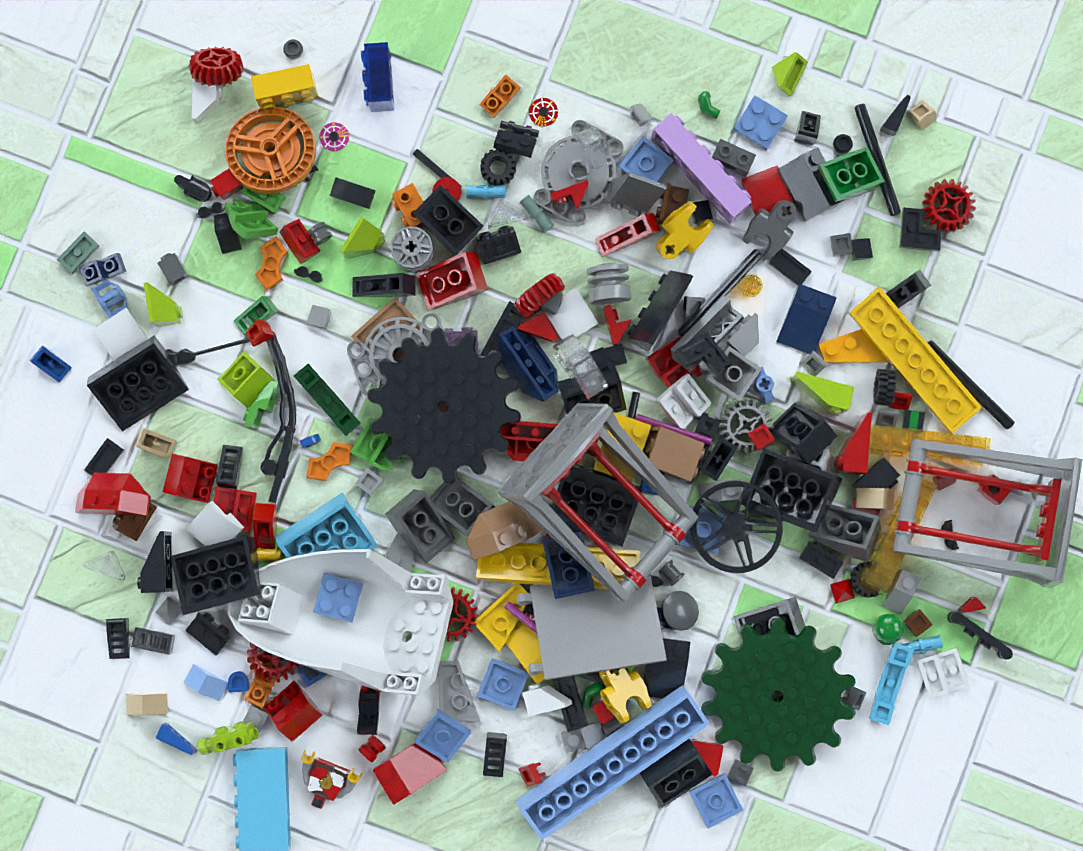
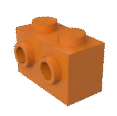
M411 183L392 194L394 200L391 202L395 210H400L404 217L401 220L404 226L418 228L424 226L413 215V212L423 203L414 184Z

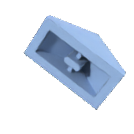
M195 664L192 665L184 680V683L197 693L220 701L228 686L227 681Z

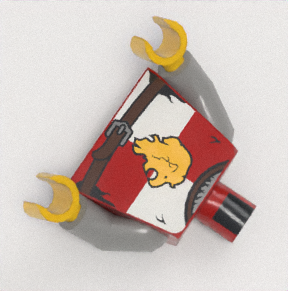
M304 750L301 757L303 762L304 784L308 787L307 791L315 794L311 805L316 808L322 809L326 799L334 801L336 798L341 799L353 790L363 775L362 772L360 775L354 774L355 768L349 770L322 758L315 757L316 753L314 751L312 756H308L306 750Z

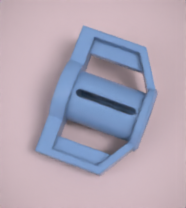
M105 280L91 289L109 318L126 308L127 297L119 285ZM109 285L116 287L102 296L99 294V291ZM124 299L123 306L113 312L110 311L109 308Z
M762 366V370L757 375L753 386L755 392L761 395L763 403L767 404L774 401L771 391L774 387V381L770 376L766 375Z

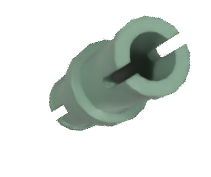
M527 195L519 202L531 215L530 219L535 220L544 233L554 226L543 213L544 209L542 207L539 208L530 195Z

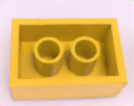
M310 64L251 76L255 100L260 108L264 107V110L278 105L292 106L295 102L302 100L303 102H310L319 97Z
M614 413L620 426L643 451L651 425ZM607 429V432L615 439V437ZM602 443V453L632 483L635 473ZM596 460L593 470L614 477Z

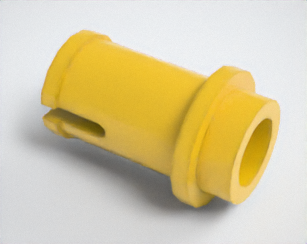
M277 547L275 549L257 548L258 561L277 562L283 558L282 550H279Z

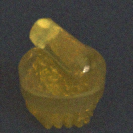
M754 274L746 275L740 283V290L747 297L759 295L763 288L762 280Z

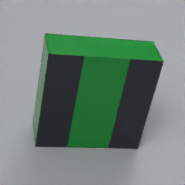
M904 410L901 430L923 432L925 412Z

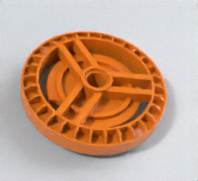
M262 107L243 115L233 125L226 139L225 157L231 173L244 187L262 194H275L292 189L307 177L315 162L316 143L309 125L297 113L281 107L265 110ZM270 121L282 122L281 124H279V123H265V124H261V123L270 122ZM258 124H261V125L255 127L254 129H252V130L245 136V134H246L251 128H253L254 126H256V125H258ZM297 132H299L304 139V152L299 164L296 166L301 153L300 142L296 136ZM269 148H275L272 152H266ZM237 152L241 153L244 165L251 173L261 178L265 174H270L272 179L256 178L245 172L238 163Z

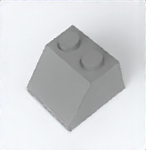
M728 346L723 352L732 362L730 367L715 375L710 370L704 381L721 393L740 402L762 368Z

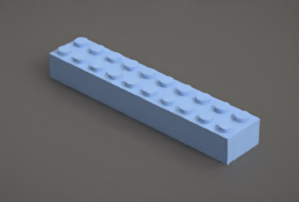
M682 685L516 800V803L539 838L543 840L710 723L690 693Z

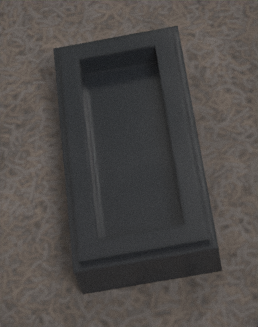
M783 248L768 263L796 286L799 283L803 284L812 272Z
M106 438L84 471L91 476L94 472L108 473L125 449L111 439Z

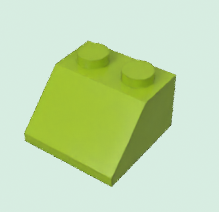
M245 351L217 379L247 409L268 383L275 381Z

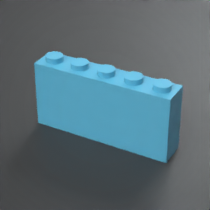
M287 747L236 750V754H233V766H236L237 775H234L233 778L234 787H237V795L234 796L235 808L238 807V816H235V828L239 829V836H236V849H239V851H290L291 833Z

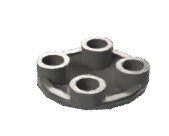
M672 592L661 603L664 618L672 630H688L698 620V604L694 597L687 592Z

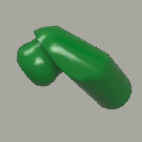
M703 91L698 96L700 110L717 119L721 110L711 105L710 93Z
M595 682L586 687L582 706L591 708L593 697L598 696L600 691L605 689L606 686L600 682Z

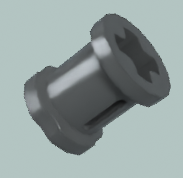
M672 560L658 571L660 574L663 573L670 581L671 586L675 585L685 575L683 572L680 573L673 565Z

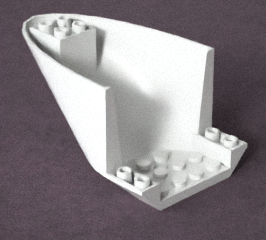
M371 549L314 552L268 564L259 569L260 595L228 603V615L235 629L249 642L266 652L368 688L387 693L419 696L436 680L453 607V598L447 576L410 573ZM323 573L363 583L353 623L313 613ZM412 633L411 640L406 642L407 636Z

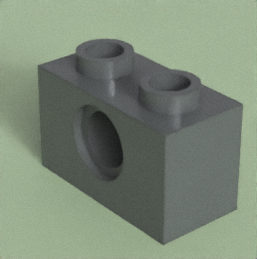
M720 139L712 158L720 161L724 168L746 177L756 154Z

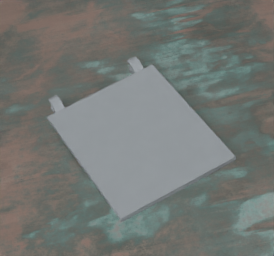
M651 575L647 577L648 580L639 591H635L625 603L620 601L608 589H595V591L555 599L552 585L530 586L531 594H518L517 600L520 606L529 603L533 604L542 663H533L528 666L529 674L537 675L544 672L545 680L667 661Z

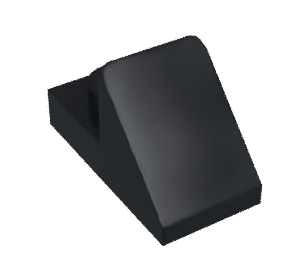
M622 344L607 348L601 347L584 354L588 373L614 365L616 367L627 364Z

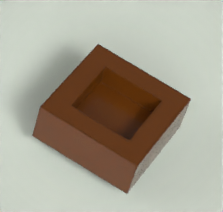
M921 609L916 610L903 621L915 637H918L932 626V623Z

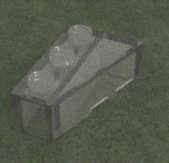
M573 334L552 346L556 352L553 354L554 358L563 370L567 372L570 379H574L587 399L608 387L591 354Z

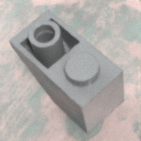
M756 312L752 316L748 314L740 322L743 326L739 330L734 328L727 335L729 340L726 344L744 357L759 344L758 314Z

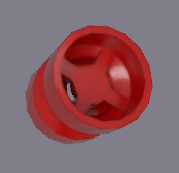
M371 735L368 738V742L362 744L358 751L368 761L373 763L377 758V754L382 753L386 746L375 735Z

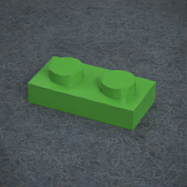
M246 187L241 192L244 196L274 214H277L286 199L281 193L262 194Z

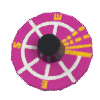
M328 123L320 132V141L326 149L338 151L347 145L349 133L346 127L340 123Z

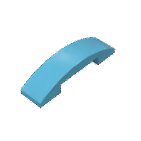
M894 642L878 682L870 711V720L889 725L895 708L894 703L914 648Z

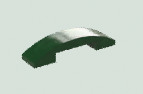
M309 363L293 376L345 436L361 424Z

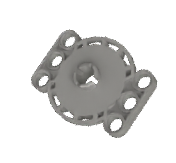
M577 120L572 124L571 134L573 136L559 140L548 150L541 169L544 188H540L534 193V202L538 207H542L545 211L574 226H580L585 222L586 213L584 209L592 208L607 198L609 189L606 193L603 191L607 183H611L612 179L616 178V167L613 158L619 157L624 148L622 141L584 120ZM576 125H583L586 131L581 135L575 133L574 128ZM600 134L603 137V141L595 144L592 141V136ZM567 141L566 145L562 146L558 150L556 149V147L559 146L561 143ZM617 143L620 146V151L612 153L609 150L610 144ZM551 152H553L554 155L552 156L550 163H547L546 161L548 156L551 154ZM577 166L583 167L586 171V176L575 179L571 170ZM610 166H612V169H613V177H612V178L609 177V167H610ZM545 167L548 168V178H549V179H546V180H545V176H544V169H545ZM588 180L589 187L581 204L585 203L586 205H580L578 212H581L583 215L581 221L575 222L571 217L573 212L576 211L572 198H568L569 201L564 203L566 208L563 212L555 211L554 205L556 203H552L550 193ZM540 193L547 194V202H538L537 195ZM598 196L601 197L598 201L590 204V201L595 200Z
M428 313L424 315L422 322L409 317L390 318L379 323L370 332L365 344L361 341L349 343L347 354L360 389L365 396L368 393L365 390V385L368 382H373L376 388H383L385 386L381 382L383 380L386 384L387 380L385 375L379 371L378 364L383 359H389L395 363L399 362L394 356L398 347H401V342L404 338H412L417 345L425 347L430 343L432 330L435 328L444 330L441 319L437 314ZM429 316H433L437 320L434 328H429L426 325V319ZM400 320H408L413 322V324H401ZM395 321L394 325H390L386 328L383 326L388 322ZM378 329H380V332L375 336V338L371 339L373 334ZM354 344H358L362 348V352L358 356L353 355L351 352ZM361 363H366L369 367V371L365 375L358 371V366Z

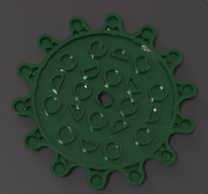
M774 618L771 621L770 630L765 635L755 632L750 624L742 625L739 629L741 644L733 648L725 643H718L715 646L714 652L722 661L721 668L717 671L706 670L701 675V681L705 685L711 686L715 691L714 698L704 702L701 706V711L706 716H718L722 721L721 728L715 733V740L720 744H725L731 740L738 741L742 747L739 758L745 764L752 763L759 754L766 755L770 760L772 770L776 772H781L785 768L786 759L791 755L798 756L806 766L814 765L816 762L815 746L819 743H825L832 748L838 747L842 739L835 731L834 724L841 719L852 720L856 714L853 706L845 704L841 699L842 693L853 688L856 684V679L853 675L839 674L835 671L834 665L842 656L841 649L835 645L824 650L818 649L814 643L817 631L810 625L805 626L795 636L790 635L786 631L785 622L781 618ZM780 691L784 697L782 700L775 701L772 693Z

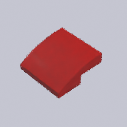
M778 165L741 179L744 190L751 196L750 200L752 202L750 206L755 215L761 208L770 212L774 205L781 200L793 203L791 195L777 171Z
M215 486L213 502L226 515L231 513L244 527L241 531L250 532L257 493Z

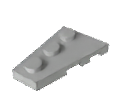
M459 660L440 661L438 667L439 710L458 722L480 721Z

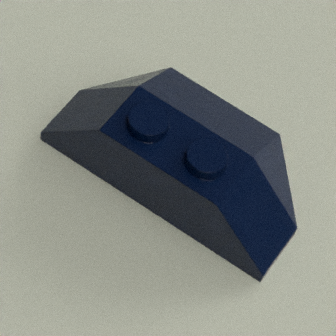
M514 326L498 335L499 352L503 356L501 363L510 376L518 381V387L521 392L542 402L558 393L557 369L537 340Z

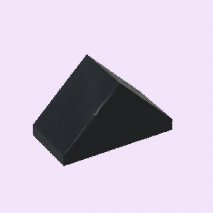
M802 111L794 140L814 145L819 134L821 115Z
M227 212L214 215L215 233L222 254L242 250L239 234L233 230Z
M720 437L699 471L717 481L738 447Z

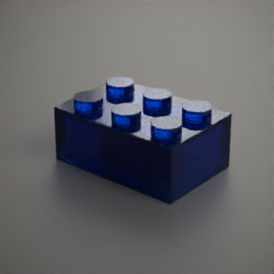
M388 42L364 44V50H361V61L366 69L362 70L363 82L365 87H367V89H363L364 102H366V106L370 107L371 112L395 111L391 52Z

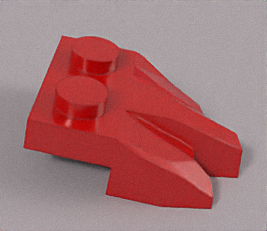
M679 336L674 337L645 358L655 375L667 388L686 374H689L691 377L693 375L697 377L702 376L699 364L689 372L673 360L671 348L681 339Z

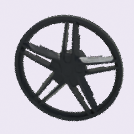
M726 481L708 489L696 502L693 511L697 516L701 507H703L722 524L720 529L702 543L697 533V521L690 528L691 538L696 550L711 566L724 572L746 573L766 564L778 550L783 535L781 512L774 499L761 487L746 481ZM744 487L733 512H730L718 502L716 503L708 497L723 488ZM748 488L751 491L745 512H742L739 509ZM755 492L760 494L769 503L774 512L776 522L749 518ZM706 501L725 515L724 518L719 517L704 502ZM753 525L777 527V530H753ZM722 533L725 539L707 550L703 548V546ZM776 534L770 551L762 559L754 563L748 536ZM733 540L743 566L725 565L712 558L708 553ZM742 541L744 542L747 558L749 561V565L747 566L739 545V542Z

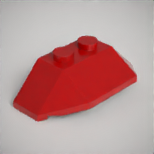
M519 421L516 424L504 425L501 433L510 444V448L506 453L513 461H525L558 424Z
M94 472L78 492L75 513L148 516L151 496L130 473Z

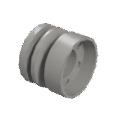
M408 226L400 229L391 241L390 250L395 263L400 269L408 273H418L430 266L434 258V248L430 236L424 230ZM411 244H413L414 247H417L414 248V252H410V250L408 249L410 248Z
M603 263L587 268V275L594 276L588 278V283L597 284V287L589 289L590 304H615L631 300L630 286L621 284V282L629 279L628 274H621L628 272L627 264Z

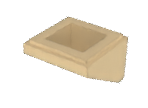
M924 100L907 111L921 130H924L937 120L935 110Z

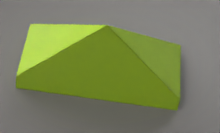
M798 52L792 53L772 66L778 87L788 96H792L808 64V61Z

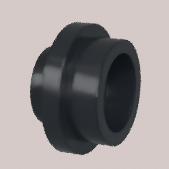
M846 134L836 136L833 141V148L839 154H846L853 147L851 137Z

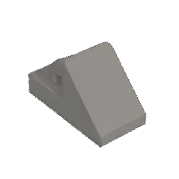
M599 721L577 730L561 733L567 753L585 747L590 748L605 739Z

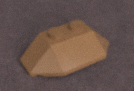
M509 501L480 513L466 539V543L472 559H477L500 552L530 539L543 529L522 509Z

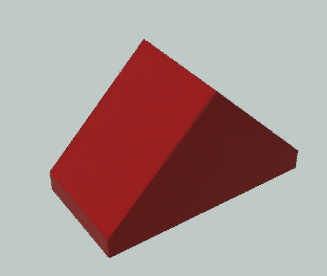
M545 312L519 325L518 330L531 336L553 343L557 342V335Z
M697 739L691 740L712 775L716 777L719 773L724 746Z

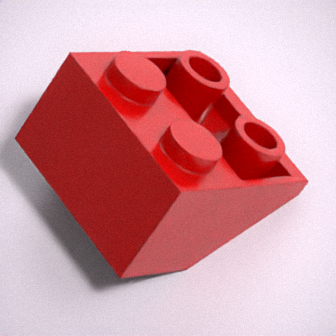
M172 453L162 492L208 503L218 464Z
M295 680L264 706L278 731L291 742L323 716L313 700Z

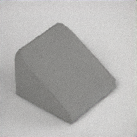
M639 103L631 106L630 114L639 126L642 127L652 120L651 115L643 104Z
M312 305L306 324L326 330L332 312L331 309Z

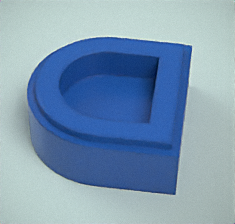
M319 434L300 440L304 449L321 442Z
M237 671L229 676V693L249 691V678L244 672Z

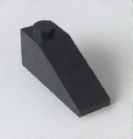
M918 270L885 294L899 309L929 288L931 284L921 270Z
M395 273L353 277L352 297L416 296V276Z

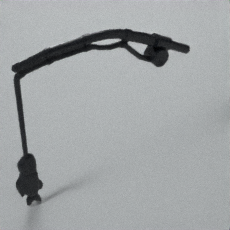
M273 331L274 337L265 342H267L273 359L280 388L279 417L281 425L267 449L260 469L265 475L275 476L268 502L276 503L282 480L285 479L288 469V459L292 448L293 436L296 431V404L286 358ZM245 338L197 352L187 348L179 352H174L171 349H166L175 366L178 367L190 364L197 355L248 343L250 340ZM286 394L289 406V421L287 426L284 418V403ZM283 431H285L278 461L270 460L272 449Z

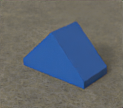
M43 345L29 360L59 383L72 369L68 363L50 348Z

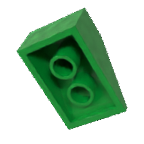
M867 146L818 165L835 201L863 195L875 190L885 182Z

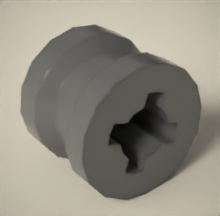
M320 222L308 230V234L313 236L316 246L323 244L333 236L330 231H327L325 222Z

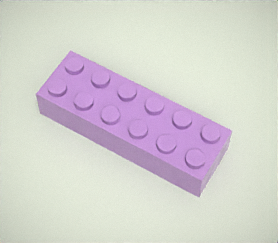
M672 113L669 114L653 128L651 138L668 156L674 159L673 163L729 224L733 223L749 208L752 202L750 200L751 196L746 190H741L736 185L738 182L731 174L727 175L723 170L724 166L720 161L714 160L710 156L711 152L705 145L701 146L696 141L698 139L691 130H686L682 119L677 115L674 116Z

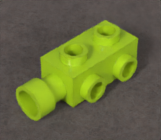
M240 721L228 728L221 726L216 728L209 738L198 740V750L201 755L212 753V751L216 753L235 747H242L258 739L259 733L257 728L254 727L253 721L248 723Z

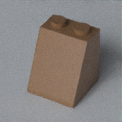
M651 427L643 453L661 473L685 481H692V478L694 479L698 472V461L704 455L705 449L703 447L705 443L663 427Z

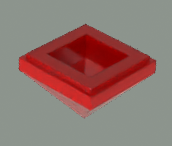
M895 392L894 402L888 408L908 410L913 394Z
M849 579L830 584L835 604L855 598Z

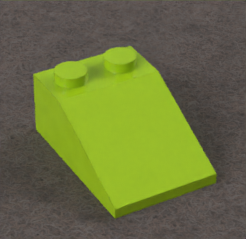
M795 371L790 376V380L823 409H827V413L839 416V414L849 410L855 387Z

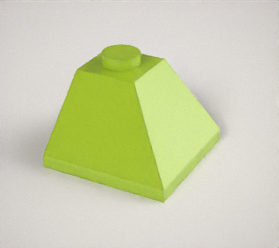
M360 217L340 252L346 259L374 253L376 249L380 250L383 246L385 235L366 219Z
M148 282L143 283L149 322L156 327L181 324L180 318H183L182 307L178 306L175 301Z

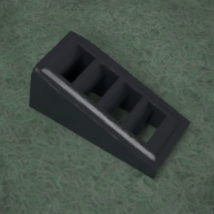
M906 95L881 126L880 132L895 136L910 102V95Z
M223 445L216 478L218 487L238 489L243 447ZM227 453L237 454V457L227 456ZM226 461L235 462V465L225 463ZM225 469L234 470V473L224 471ZM224 477H226V478H232V480H226V479H223V478H224Z
M129 618L106 619L109 659L130 658ZM122 624L121 629H113V625ZM113 633H123V636L114 637ZM114 641H124V644L114 645ZM114 649H124L125 653H114Z
M135 627L131 647L171 655L175 634ZM140 632L144 633L142 644H138ZM148 634H151L150 644L148 646L146 645ZM155 636H159L157 647H153ZM163 637L166 638L164 649L161 648Z
M487 732L483 776L503 777L507 734ZM489 749H500L501 752L489 751ZM489 757L500 758V761L488 759ZM488 765L500 766V768H488Z

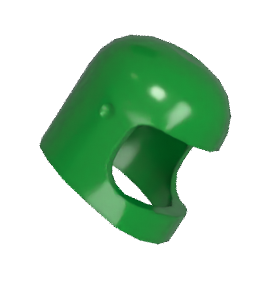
M894 614L881 615L875 619L872 625L873 635L882 645L896 643L900 640L904 631L901 619Z

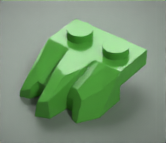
M233 199V205L225 203L231 226L241 238L250 240L252 238H266L277 235L278 227L267 219L269 211L253 201L245 204L238 199Z
M270 381L252 403L250 409H246L243 417L244 425L258 430L264 411L272 414L278 395V382Z
M369 418L351 448L350 453L380 470H393L391 461L387 460L385 456L386 450L391 445V437L386 433L373 434L369 426L374 419ZM402 456L397 461L402 463L407 458Z

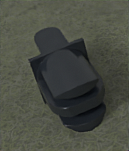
M182 175L175 176L174 182L184 190L183 193L187 197L189 196L200 202H206L211 199L212 190L207 183L195 178L193 175L190 179Z

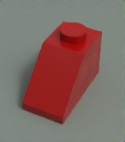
M256 503L252 519L256 549H275L277 529L276 504Z

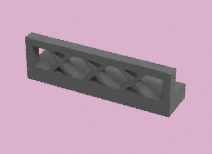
M723 296L671 348L673 360L689 372L701 361L686 368L675 355L676 349L707 332L711 335V331L714 328H722V332L719 335L711 336L719 344L744 319L741 313L731 307L729 298ZM729 313L736 317L732 322H724V318Z

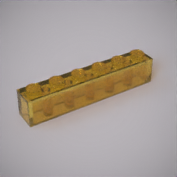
M871 424L869 450H871V454L883 455V452H891V456L903 457V454L910 453L912 439L990 450L991 438ZM926 452V456L931 457V461H943V458L950 459V463L956 464L968 461ZM970 461V465L982 466V463Z
M923 478L921 480L915 521L918 526L937 485ZM901 496L897 498L894 507H896L894 514L891 513L886 521L888 525L886 531H882L877 542L880 544L877 550L874 549L869 560L872 562L869 568L865 567L861 574L863 579L861 585L881 595L888 592L905 556L903 553L892 551Z

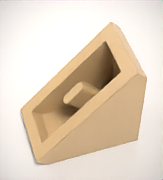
M142 428L135 447L169 459L176 440Z
M856 488L855 508L894 510L895 490L886 488Z
M168 693L127 694L126 714H168Z

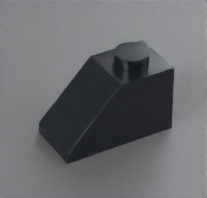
M881 458L852 486L854 488L888 487L891 489L899 482L897 478L900 474L885 458Z

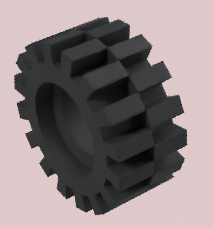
M491 149L489 153H485L480 164L483 179L488 184H493V186L510 183V180L514 178L516 173L515 159L512 157V154L498 149L494 151ZM496 160H500L506 165L505 171L499 175L494 174L490 169L491 164Z
M877 369L873 388V401L875 405L891 406L893 404L896 390V374L894 370Z
M873 561L859 563L850 574L851 587L856 591L855 593L862 597H876L882 594V591L887 587V572L885 573L884 567H881L879 563ZM870 571L875 574L876 583L874 586L866 587L862 584L861 577L865 572Z

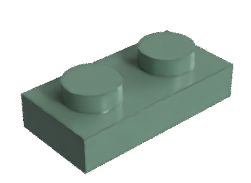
M84 231L60 255L57 261L71 274H74L100 245Z

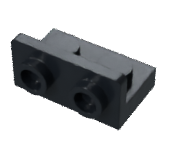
M505 225L499 227L498 231L492 233L486 231L475 238L484 265L522 253L513 226Z
M202 611L198 612L185 631L217 656L232 638L229 634L231 631L223 624L220 626L214 622L215 618L207 611L204 613Z

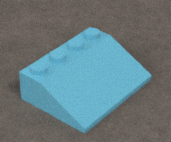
M343 492L275 536L278 546L287 558L320 551L373 550L378 546Z

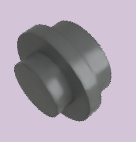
M291 39L284 44L283 52L289 59H297L303 53V46L298 40Z

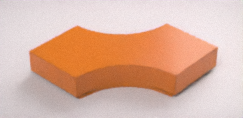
M277 236L260 247L263 253V263L255 275L266 291H269L283 281L280 274V264L288 252Z
M333 442L330 450L325 455L318 458H310L306 478L327 481L332 470L342 465H350L352 455L350 450L353 445Z

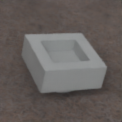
M367 468L355 484L372 496L383 482V479Z
M251 705L243 721L245 723L253 721L254 727L257 728L258 732H261L269 714Z

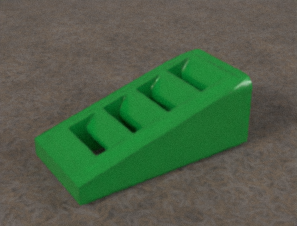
M261 296L233 321L243 335L247 336L246 331L249 328L242 321L244 318L251 327L254 321L249 316L250 314H252L255 320L267 321L279 310L268 296ZM256 309H258L263 316L260 317L259 314L256 312Z

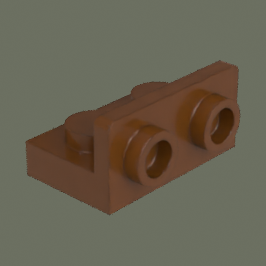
M667 182L666 190L659 197L663 199L662 206L657 207L655 218H659L658 224L662 225L664 220L673 211L687 203L690 189L672 186L671 183Z
M150 502L148 516L115 515L112 527L116 531L137 541L157 506Z

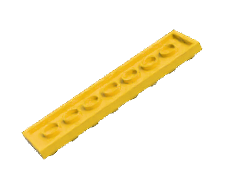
M880 286L848 312L950 434L957 431L982 408Z
M518 543L500 552L478 558L476 580L552 585L543 544ZM587 547L620 584L624 580L625 573L600 548ZM612 549L630 568L635 567L640 561V551ZM592 575L595 589H607Z

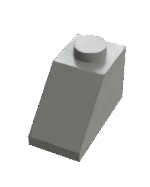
M732 480L698 484L699 495L701 497L711 487ZM723 488L708 498L714 502L739 500L742 488Z
M898 569L882 606L901 614L912 599L921 577L906 570Z

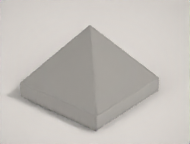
M815 351L801 362L814 376L818 375L828 365Z
M879 409L875 425L896 427L900 414L899 411Z
M167 597L155 613L171 625L182 610L181 606L170 597Z

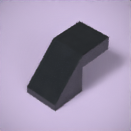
M369 688L367 692L359 693L357 734L377 735L380 692L377 693L375 689Z

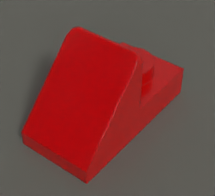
M585 180L550 193L552 203L561 205L568 202V198H572L576 211H578L589 187V182Z
M611 304L603 306V312L612 344L615 346L618 345L632 319L616 323V320H619L616 308L612 309Z

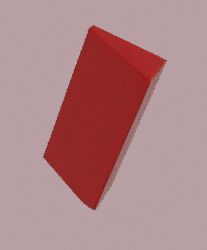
M300 219L283 226L280 230V235L300 264L320 252V249L315 245L314 240L308 234Z

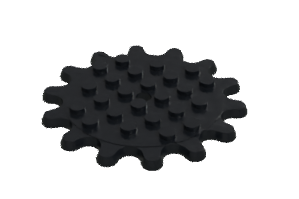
M435 328L431 332L430 343L425 347L417 345L414 339L407 337L401 342L404 357L400 362L395 363L389 359H383L378 364L379 371L385 375L387 381L383 388H372L367 393L368 400L371 403L380 405L382 408V415L370 423V431L373 434L386 433L391 437V445L385 452L387 460L393 462L402 456L409 457L413 462L411 474L415 479H422L430 468H437L442 474L443 481L447 484H452L457 479L458 468L463 465L469 466L475 474L481 475L487 470V465L484 461L486 451L495 450L498 453H506L510 448V444L502 436L501 430L504 425L516 424L521 419L520 412L508 407L506 404V397L510 393L515 392L519 384L515 378L502 379L497 375V367L503 360L501 352L494 350L485 356H481L476 352L477 338L473 333H465L459 343L450 344L446 339L445 331L441 328ZM442 400L449 404V409L446 412H441L438 408V404Z

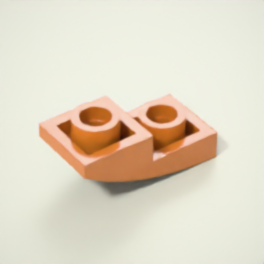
M505 74L479 105L495 118L518 93L521 87Z
M263 662L261 663L264 667L273 669L271 665ZM260 674L254 677L244 701L263 709L274 687L276 678H273L272 683H269L268 677L262 681Z

